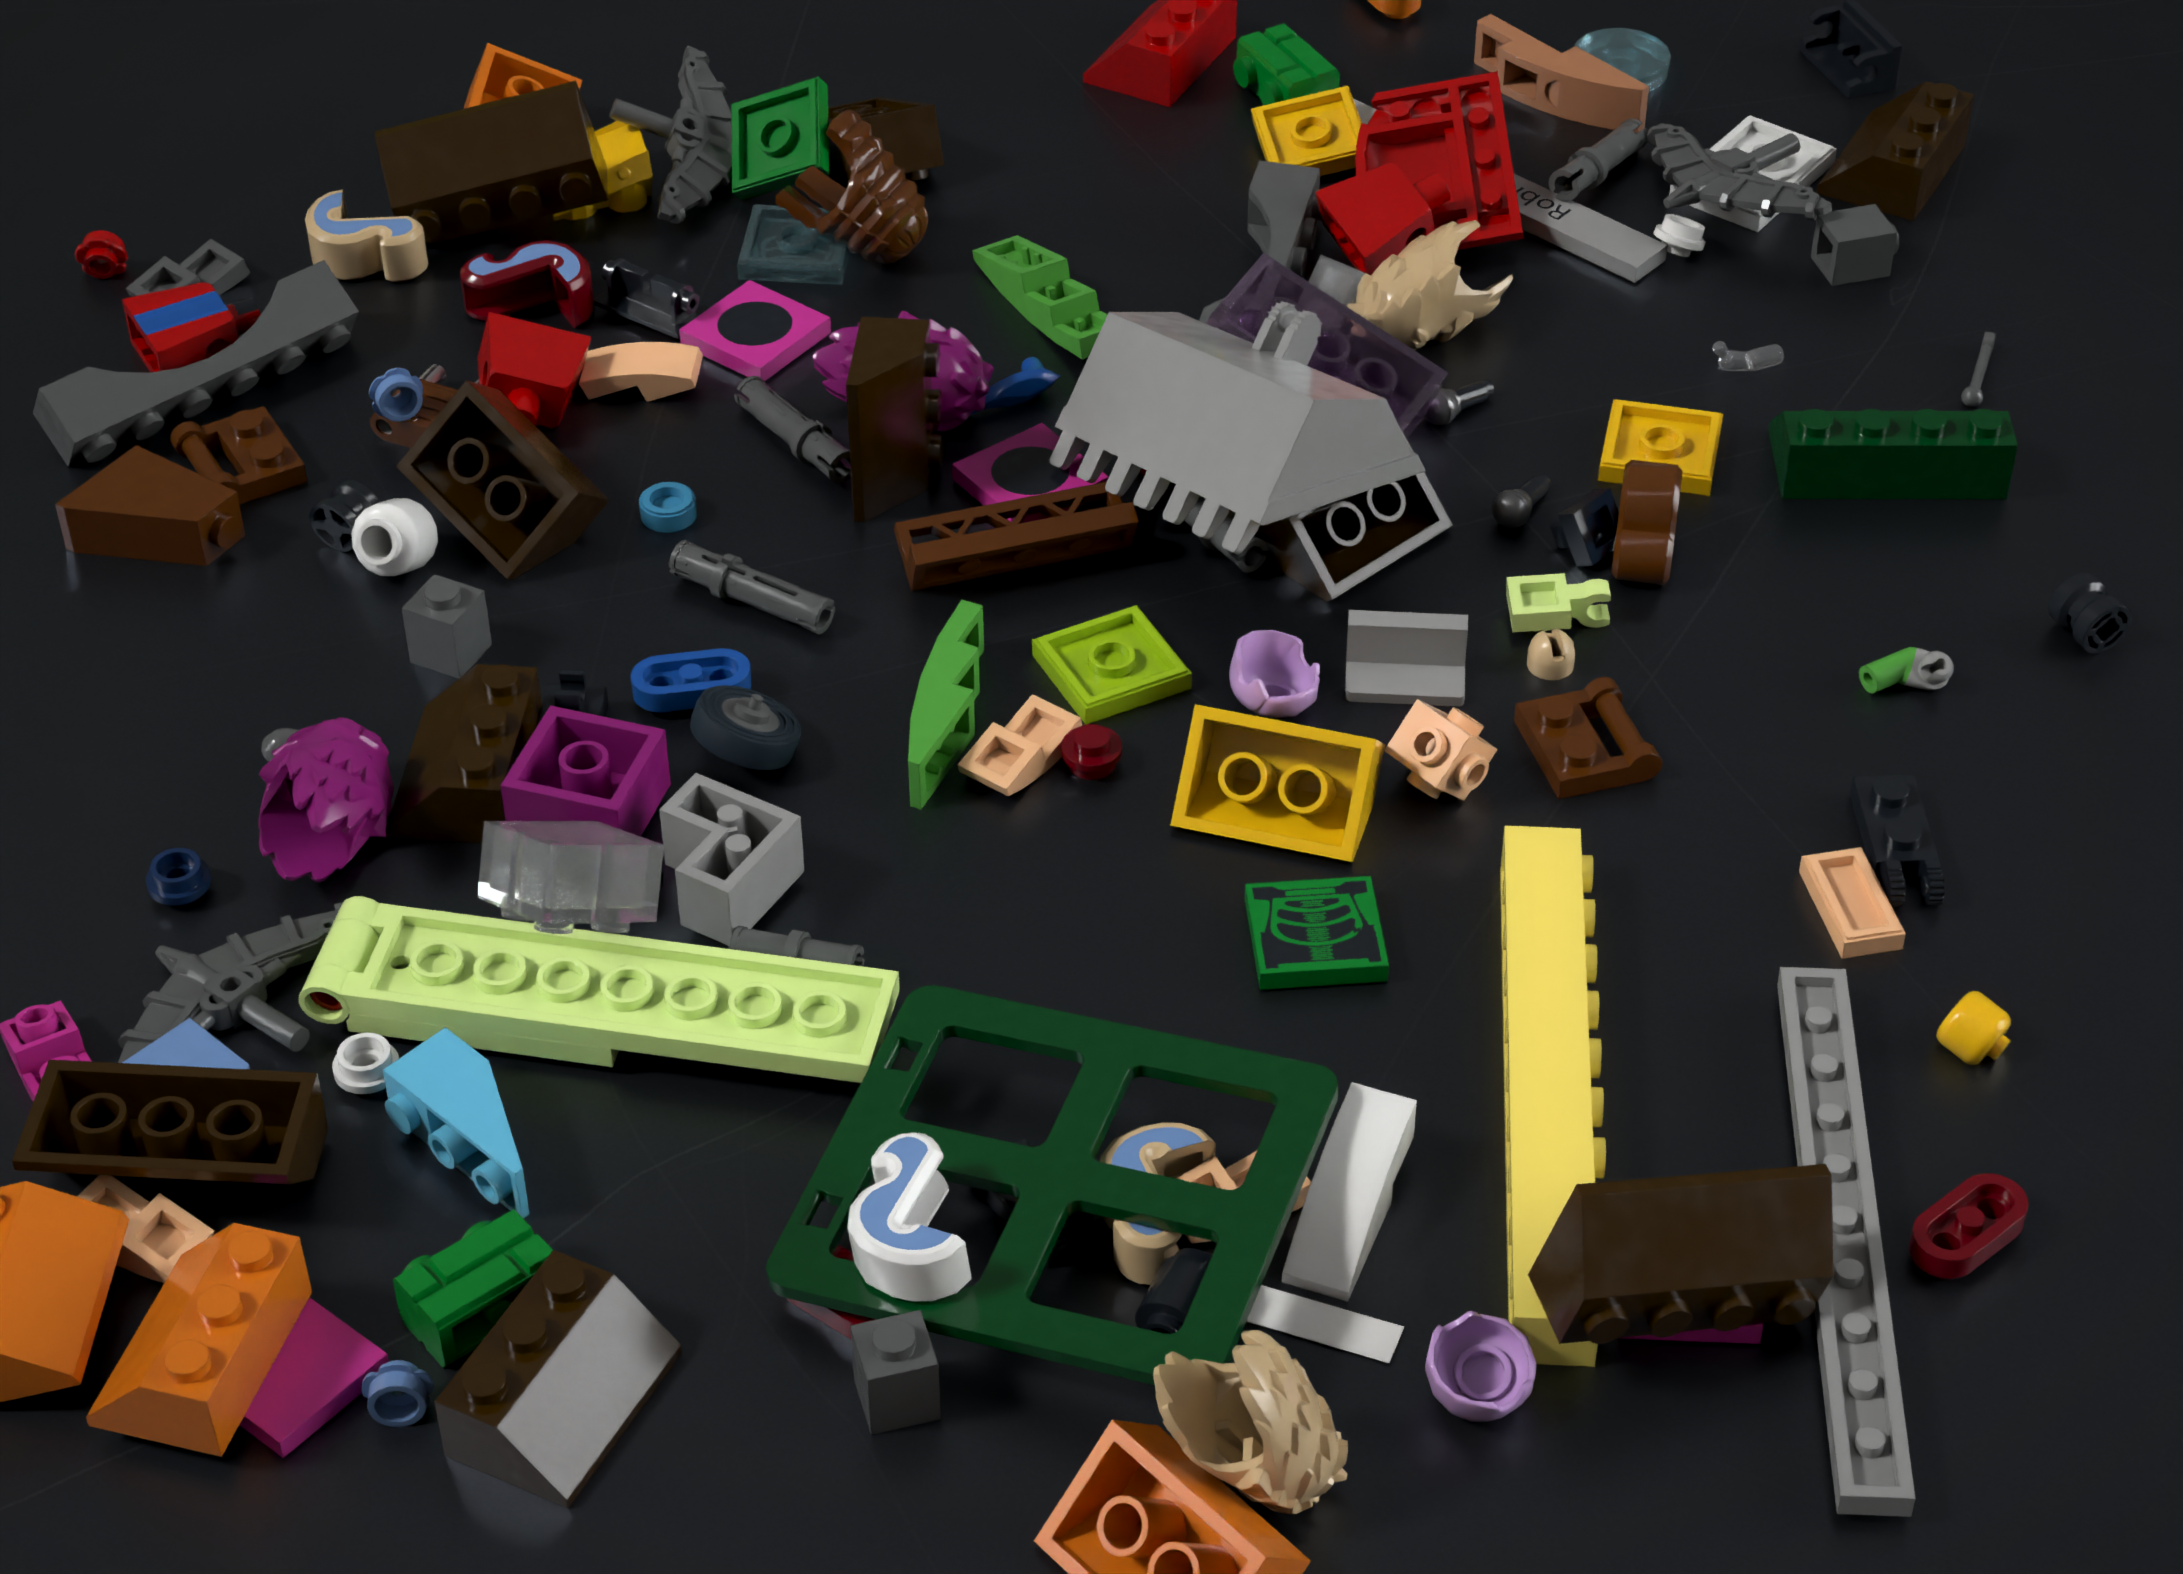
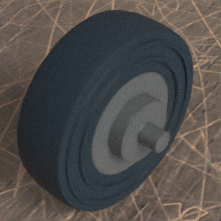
M721 685L706 689L696 702L690 722L693 736L709 752L732 764L755 770H775L786 766L794 756L801 736L800 723L788 708L767 695L738 686Z

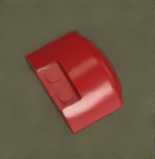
M1498 71L1377 92L1371 105L1372 108L1377 110L1368 124L1361 123L1358 133L1355 158L1356 175L1388 163H1393L1399 166L1412 184H1415L1425 177L1438 172L1450 191L1451 200L1431 210L1435 229L1451 221L1460 224L1476 220L1480 224L1479 228L1461 240L1458 250L1524 239Z

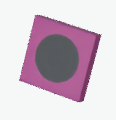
M749 280L680 328V344L699 347L703 356L746 377L758 376L763 381H766L831 333V318Z
M1043 423L952 464L953 480L982 505L1107 482L1109 477L1102 472L1094 483H1089L1079 478L1077 471L1084 458L1080 453L1065 470L1050 464V457L1060 437ZM1070 507L1061 508V509H1063V510H1065V511H1068V509H1069ZM1041 512L1026 516L1023 523L1050 517ZM1014 517V518H1009V519H1007V520H1009L1010 522H1013V520L1015 519V517Z

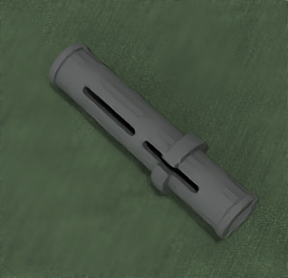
M1627 119L1595 145L1579 149L1570 156L1568 163L1564 167L1552 173L1549 178L1550 191L1553 192L1563 185L1565 189L1555 197L1561 201H1571L1584 189L1597 187L1606 179L1607 173L1612 168L1645 147L1648 143L1647 128L1635 134L1633 131L1643 123L1637 119Z
M749 376L741 381L737 386V390L746 395L750 401L741 394H735L736 403L742 409L751 413L774 434L783 439L790 446L791 453L802 463H807V461L812 463L833 483H844L851 478V466L843 461L844 458L850 463V450L833 438L832 431L820 420H816V422L810 420L768 386L760 377Z
M687 540L680 541L671 553L669 559L670 574L710 589L711 595L726 601L733 598L737 601H742L754 608L798 624L818 635L823 634L832 622L835 607L832 606L834 600L811 593L784 580L752 569L745 565L743 559L730 553L722 556L705 550Z

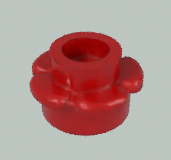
M97 230L87 234L83 239V243L77 246L75 259L79 264H82V269L85 273L94 278L107 279L114 274H122L125 271L126 263L124 262L127 261L128 254L125 250V244L119 236L109 231Z

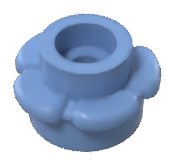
M389 369L381 377L375 378L370 385L369 397L373 400V410L378 415L391 421H406L415 416L422 406V382L417 376H411L407 369ZM393 390H400L399 394L391 396Z
M394 1360L382 1364L377 1373H368L362 1382V1395L368 1398L367 1409L369 1414L375 1421L390 1427H404L419 1421L430 1403L429 1394L434 1391V1383L431 1376L426 1371L418 1369L411 1362L404 1360Z

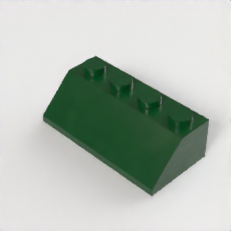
M1820 409L1782 411L1769 422L1768 428L1782 499H2007L2018 448L2009 412L1978 409L1975 411H1937L1933 409L1918 411H1880L1877 409H1865L1862 411H1824Z

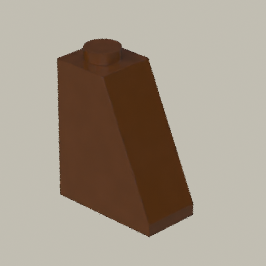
M137 445L55 504L65 548L73 553L207 566L245 537L237 491Z

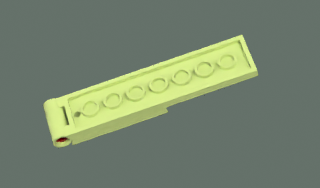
M353 896L346 899L341 905L299 994V1004L309 1017L318 1022L338 1024L347 1018V1027L350 1032H369L387 1037L426 1041L446 1027L475 1049L613 1067L619 1050L861 1083L884 1041L900 987L899 971L383 904L371 898Z

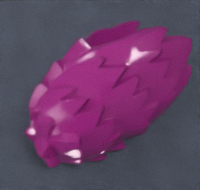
M901 311L898 317L902 319H918L906 311ZM929 319L930 343H939L940 345L938 378L931 377L932 389H941L942 393L940 423H933V431L945 432L963 424L972 411H983L985 409V395L989 392L988 383L992 377L994 367L982 360L979 351L960 331L952 327L947 330L932 319ZM857 323L858 326L845 327L831 333L829 339L834 341V343L817 350L812 356L814 368L827 378L822 382L826 390L844 402H847L846 382L860 323Z
M338 717L337 719L325 720L322 723L304 727L293 733L285 744L272 751L274 757L259 772L260 777L267 784L258 819L260 830L259 848L263 857L270 856L278 874L286 880L294 881L309 876L314 882L325 881L336 868L341 870L354 857L369 837H386V821L392 808L391 799L394 793V785L387 759L389 751L386 745L381 742L382 738L349 718Z

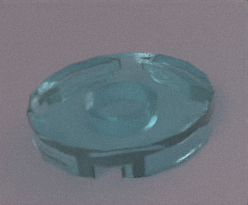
M1608 28L1587 33L1576 41L1575 46L1648 85L1649 91L1656 89L1667 79L1671 54L1667 45L1653 35L1640 30Z

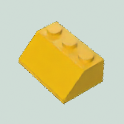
M1195 704L1170 826L1353 862L1374 804L1386 744L1377 739Z

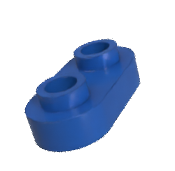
M726 648L651 656L637 663L631 671L632 695L635 703L639 707L655 713L694 709L701 694L706 689L714 686L729 685L747 689L752 688L751 667L748 658L736 650Z

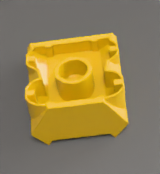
M615 121L595 131L607 165L608 200L552 214L554 221L560 219H586L592 216L598 209L605 207L622 213L638 211L647 204V196L652 195L653 174L649 151L646 149L639 128Z

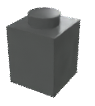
M1876 204L1836 210L1817 216L1811 258L1831 286L1890 276L1893 255L1899 249V235L1895 225L1886 219Z
M434 574L402 607L410 663L459 679L466 674L492 645L484 590Z
M921 1310L851 1325L854 1382L871 1435L941 1419L939 1366Z

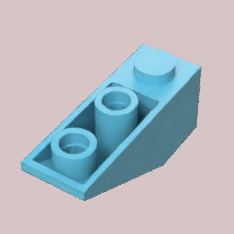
M445 1027L383 1069L388 1100L385 1101V1109L392 1123L404 1134L412 1132L429 1145L435 1157L445 1167L449 1169L456 1167L473 1180L475 1186L486 1200L493 1204L500 1202L510 1211L515 1209L522 1218L528 1216L530 1213L523 1168L489 1060Z

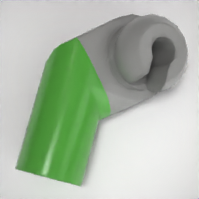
M1908 647L1861 666L1859 678L1862 686L1869 693L1878 692L1895 684L1931 691L1940 689L1947 684L1953 674L1954 665L1951 658L1944 652H1930L1916 647Z

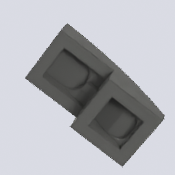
M210 239L180 265L164 256L131 283L126 290L129 296L133 297L205 282L211 284L217 294L221 295L242 281L251 272L244 258Z

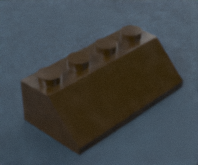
M576 81L375 131L376 145L393 214L395 217L409 216L417 220L423 227L426 246L608 200L607 165Z
M49 1060L14 1153L12 1164L14 1170L271 1184H293L314 1179L328 1132V1123L318 1074L312 1072Z
M1818 1164L1576 1184L1528 1273L1559 1344L1584 1341L1603 1344L1617 1338L1654 1335L1663 1338L1684 1331L1714 1328L1719 1331H1731L1744 1325L1775 1322L1780 1325H1791L1807 1319L1814 1311L1818 1300L1834 1276L1832 1175L1827 1165Z

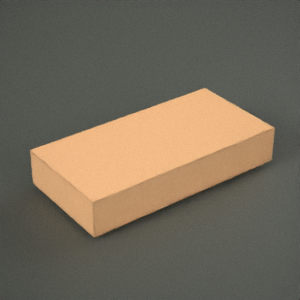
M1861 847L1801 856L1799 873L1842 959L1903 950L1906 933Z

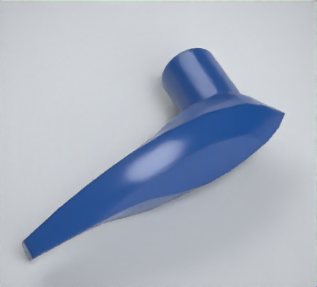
M1029 357L1021 365L1022 372L1010 375L989 387V392L985 395L984 410L1011 407L1029 401L1051 387L1060 375L1045 369L1038 358ZM972 411L970 415H973L980 411Z

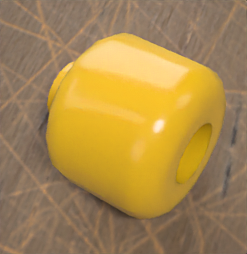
M1971 991L1946 1016L1937 1030L1936 1037L1944 1047L1968 1065H1976L1986 1056L1995 1061L2011 1042V1040L2004 1036L2011 1025V1018L2006 1011L1979 991Z

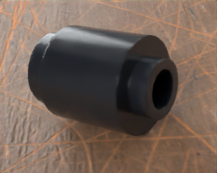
M1184 1248L1176 1252L1174 1256L1164 1260L1135 1314L1137 1327L1164 1334H1172L1179 1331L1185 1321L1212 1255L1199 1249Z

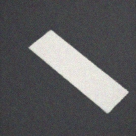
M1263 1285L1260 1287L1247 1322L1386 1363H1390L1404 1329V1326Z

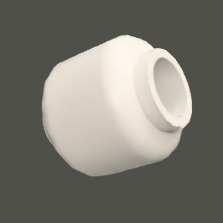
M394 498L365 508L355 520L351 533L352 547L358 561L368 571L379 576H398L424 566L434 555L438 543L437 526L432 515L422 504L408 498Z

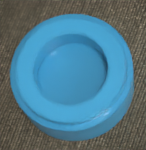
M661 482L650 486L640 495L641 521L644 526L652 531L661 533L678 532L686 529L696 520V497L692 489L686 485L677 482Z

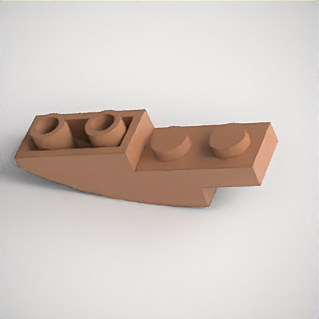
M1492 14L1477 20L1474 63L1489 72L1498 71L1502 94L1537 110L1586 125L1615 130L1627 119H1637L1643 124L1633 132L1638 133L1645 128L1648 85L1577 46L1561 53Z

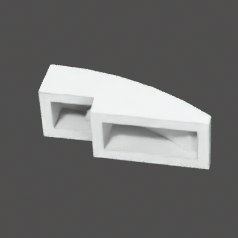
M1351 1083L1310 1185L1282 1272L1283 1283L1348 1302L1392 1201L1393 1183L1414 1138L1417 1100Z

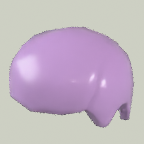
M1256 630L1238 639L1230 664L1229 680L1232 691L1239 702L1257 715L1267 718L1294 717L1316 701L1320 681L1318 677L1320 665L1313 663L1312 666H1309L1304 658L1303 642L1296 636L1276 630Z
M1467 1311L1445 1326L1438 1325L1435 1328L1426 1358L1425 1372L1434 1397L1452 1415L1470 1422H1488L1503 1418L1520 1407L1530 1396L1536 1376L1537 1363L1528 1338L1508 1320L1478 1314L1474 1311Z

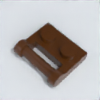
M264 406L252 410H242L231 417L203 426H199L191 421L183 422L177 425L170 435V441L177 453L184 458H188L198 474L237 491L239 505L308 482L304 463ZM221 449L238 475L233 476L228 472H224L211 452Z
M1600 677L1594 679L1583 690L1516 703L1514 722L1558 799L1644 782L1656 776L1662 768V758L1651 743L1644 742L1621 704L1623 700L1622 692L1612 678ZM1601 716L1623 755L1610 757L1588 719Z

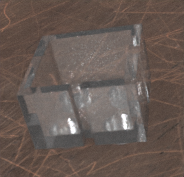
M484 821L477 898L501 907L502 917L534 921V929L540 932L570 934L573 933L574 924L591 923V928L598 931L612 933L629 932L630 923L657 921L664 845L598 821Z

